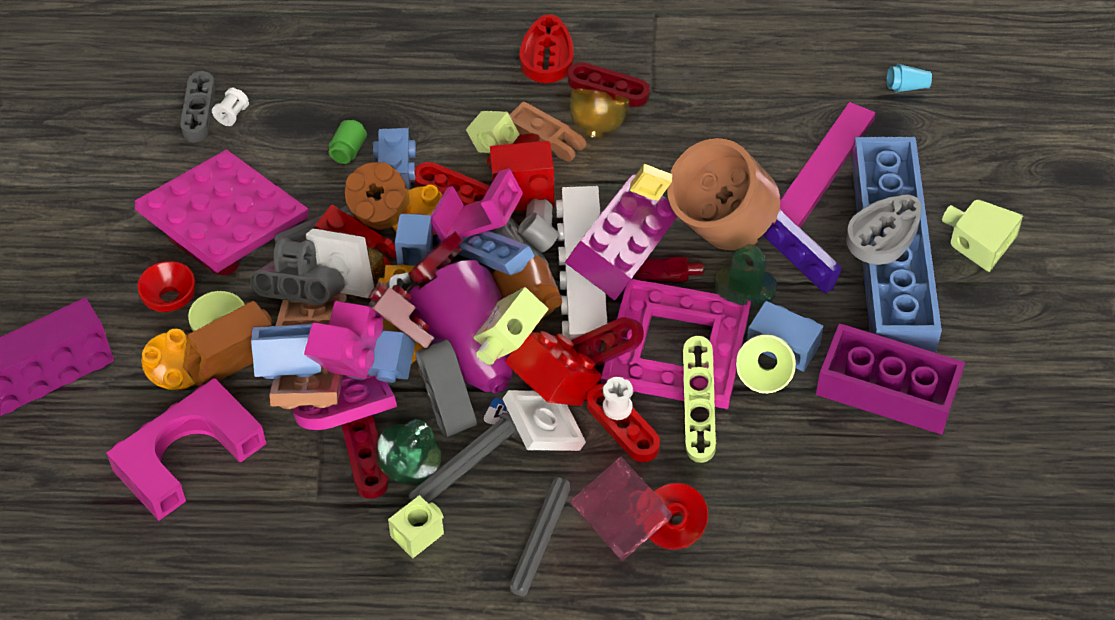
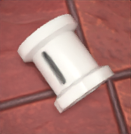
M233 87L229 88L225 92L223 101L212 108L214 118L225 126H232L236 122L237 114L248 107V97L241 90Z
M622 377L609 379L603 387L605 397L603 411L611 419L622 420L631 414L632 401L630 397L633 394V387L630 381Z

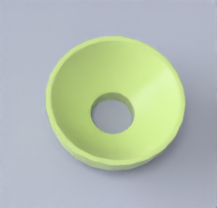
M215 291L204 294L192 304L189 310L188 320L190 327L195 331L244 306V302L237 295L227 291Z
M763 334L757 335L744 343L739 350L736 367L740 379L747 387L759 393H773L789 384L795 372L796 360L792 348L786 341L775 335ZM768 351L775 354L777 365L774 368L764 369L759 365L758 357L762 352Z

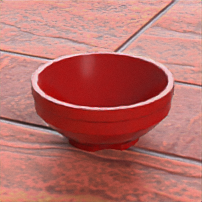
M164 261L150 266L142 273L138 280L137 289L141 300L148 308L159 312H171L184 307L193 298L195 279L192 271L186 265L174 261ZM174 291L178 293V297L173 301L166 302L161 300L162 295L166 292Z

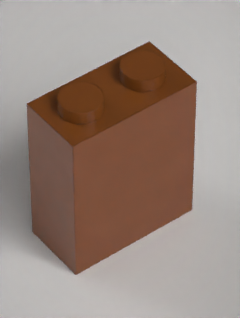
M252 301L188 334L183 368L196 386L205 385L214 378L219 382L253 364L252 330L254 327H271L272 320L266 310H261L255 301Z

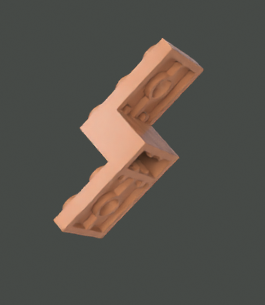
M339 293L322 305L283 300L276 326L312 323L329 325L335 301L348 303L347 294ZM322 366L321 373H315L309 377H299L296 374L282 375L273 380L270 391V405L280 406L283 409H293L299 405H313L317 408H326L332 404H338L343 375L331 373Z

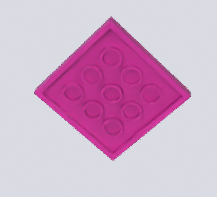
M227 149L135 200V210L217 273L274 239L276 234L290 229L308 218L307 207Z

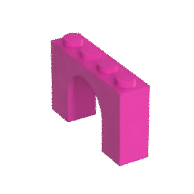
M215 378L207 384L196 388L191 395L179 403L171 405L162 415L153 421L145 423L140 430L127 439L119 441L111 450L106 452L113 472L158 521L186 502L180 482L161 463L163 453L175 440L190 434L212 436L240 463L266 445L262 425Z

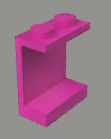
M510 168L498 172L483 200L464 206L453 186L446 189L431 214L432 230L438 235L441 242L454 231L461 238H466L503 227L507 224L523 195Z

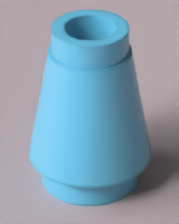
M902 64L890 66L887 72L888 89H894L895 92L930 88L932 83L930 71Z

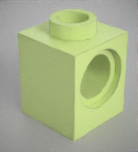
M481 111L466 129L477 151L481 153H490V146L513 144L520 135L508 112Z
M419 495L388 519L391 538L414 558L444 534L442 522L444 517L441 510L432 502L428 504ZM416 523H424V525L419 527L413 526Z

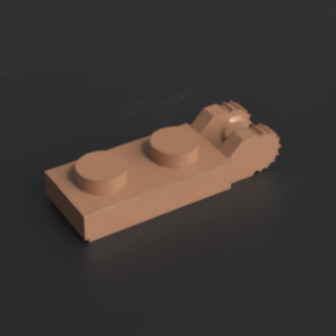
M522 102L510 114L519 134L536 133L540 136L541 141H550L551 151H554L557 157L564 159V161L570 162L575 158V152L572 148L581 151L586 147L585 138L571 130L568 125L526 102Z

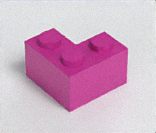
M335 301L329 325L312 323L304 355L331 373L366 379L368 370L371 369L374 363V348L377 338L380 337L383 330V316L369 306Z

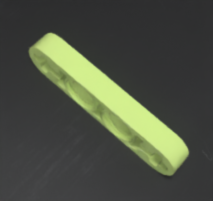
M694 336L686 341L683 348L686 451L690 459L703 463L712 459L716 450L713 349L708 339L703 336ZM695 346H701V350L704 351L701 355L702 367H695L694 353H689L694 351ZM698 375L708 380V386L701 391L692 389L689 384L690 380ZM696 407H704L708 410L709 417L704 422H696L690 416L691 411ZM704 430L705 445H710V447H706L704 453H698L697 448L691 446L697 445V431Z

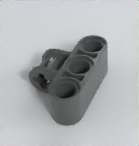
M280 237L277 240L274 248V260L253 272L250 277L252 289L260 296L322 305L339 294L345 284L344 278L338 270L331 267L317 266L316 249L312 241L294 242L288 237Z
M446 339L416 351V359L419 365L418 371L423 378L427 390L426 396L428 401L431 402L438 426L444 437H450L476 426L477 422L456 354L450 342Z

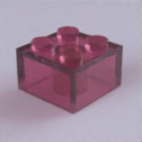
M621 456L570 501L578 513L621 561L626 559L673 517L664 502Z

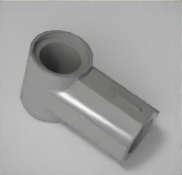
M546 199L532 200L527 205L526 218L518 227V233L540 253L548 250L559 235L558 231L552 227L553 205Z

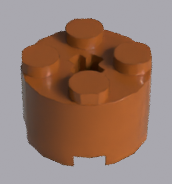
M385 162L367 163L354 170L346 180V203L355 218L365 226L372 227L375 230L388 229L398 224L400 214L406 213L407 207L410 204L409 190L399 172ZM376 192H380L382 197L378 201H375L373 198V194Z
M534 256L530 259L526 267L518 273L508 275L495 270L492 274L502 298L526 287L548 308V311L535 327L540 326L543 323V318L562 304V297L546 260L539 256Z

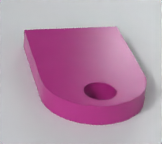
M367 375V378L364 380L345 376L342 378L338 404H332L326 408H317L313 405H299L292 410L295 421L300 427L309 430H323L395 408L397 404L389 384L376 379V376Z

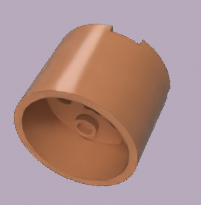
M720 138L704 140L688 148L673 165L670 172L672 174V183L667 188L669 203L675 214L708 243L723 250L748 248L759 242L757 239L767 231L772 223L775 224L780 209L778 187L765 169L739 144Z

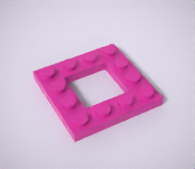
M631 279L626 285L617 319L627 317L639 321L644 330L643 341L635 350L605 362L601 384H606L613 377H622L630 381L633 392L685 401L684 366L641 359L652 316L707 325L713 327L710 343L713 349L714 406L728 409L737 372V356L743 344L751 300ZM631 329L627 333L628 339H630L632 335ZM698 375L693 377L689 384L692 389L701 391L708 386V380Z

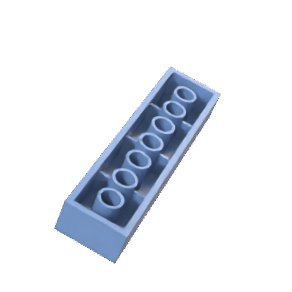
M855 137L851 162L857 213L877 201L900 195L915 196L922 204L919 227L915 238L908 249L897 260L880 265L862 261L870 333L936 353L942 329L916 137ZM881 227V232L878 236H883L885 228ZM871 236L869 243L871 246L873 245L874 236Z

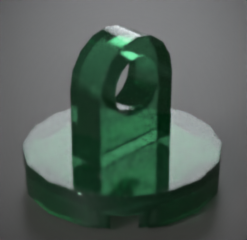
M747 244L737 249L732 257L731 266L722 268L715 274L714 287H716V292L720 297L739 305H747V301H755V305H762L765 301L770 302L775 297L777 281L771 274L765 271L766 260L764 253L759 247ZM745 254L753 260V267L746 263Z
M413 419L407 424L393 425L387 428L379 437L375 446L378 466L387 476L400 483L406 484L407 481L415 482V484H422L437 471L441 464V451L438 443L434 440V434L430 427L421 420Z

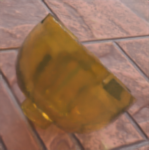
M577 89V92L572 90L570 114L576 125L586 130L585 135L602 138L603 133L613 132L625 121L629 107V100L627 98L616 95L615 100H612V97L608 96L607 92Z

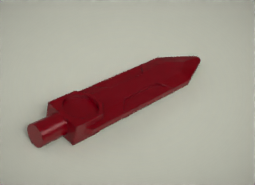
M687 257L646 259L632 279L641 281L688 282V275H703V263H688Z

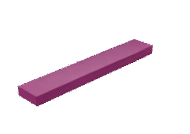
M849 102L780 200V210L799 228L806 221L853 152L855 137L864 136L875 120L876 112Z

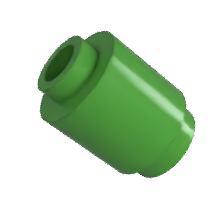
M344 120L340 123L329 143V155L334 161L348 164L356 158L367 137V132L361 123L355 120Z

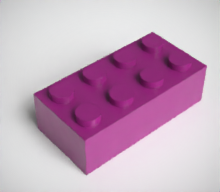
M635 174L631 175L564 262L613 300H616L678 217L673 211L669 200L664 196H661L656 201L630 191V183L636 176Z
M86 297L0 337V416L10 413L30 401L42 398L47 393L66 384H71L76 379L95 370L102 369L114 361L103 325Z
M839 323L819 374L816 395L942 435L960 384L965 362Z

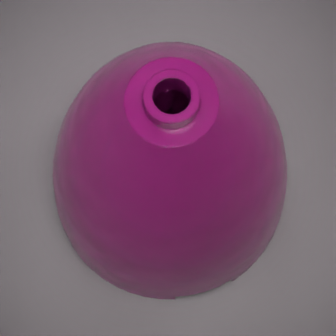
M467 260L436 271L437 278L421 289L415 286L409 294L413 297L410 303L416 307L410 316L412 314L417 316L431 327L428 334L434 337L429 346L446 339L450 342L465 382L482 391L494 394L505 390L509 386L513 370L505 363L511 353L499 359L497 358L492 365H488L477 357L476 353L482 345L474 340L475 334L489 318L497 302L503 299L489 268L480 266L477 260Z

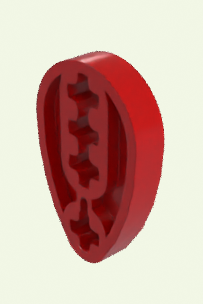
M548 14L541 16L525 34L520 49V68L524 75L533 81L541 83L557 82L568 76V69L574 64L573 43L567 27L559 17ZM550 27V28H551L550 34H547V31H546V30H547V28ZM546 47H549V67L548 70H543L544 50Z

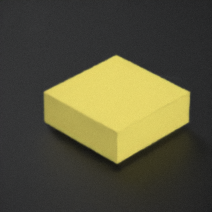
M644 164L631 181L630 191L658 201L672 183V174Z

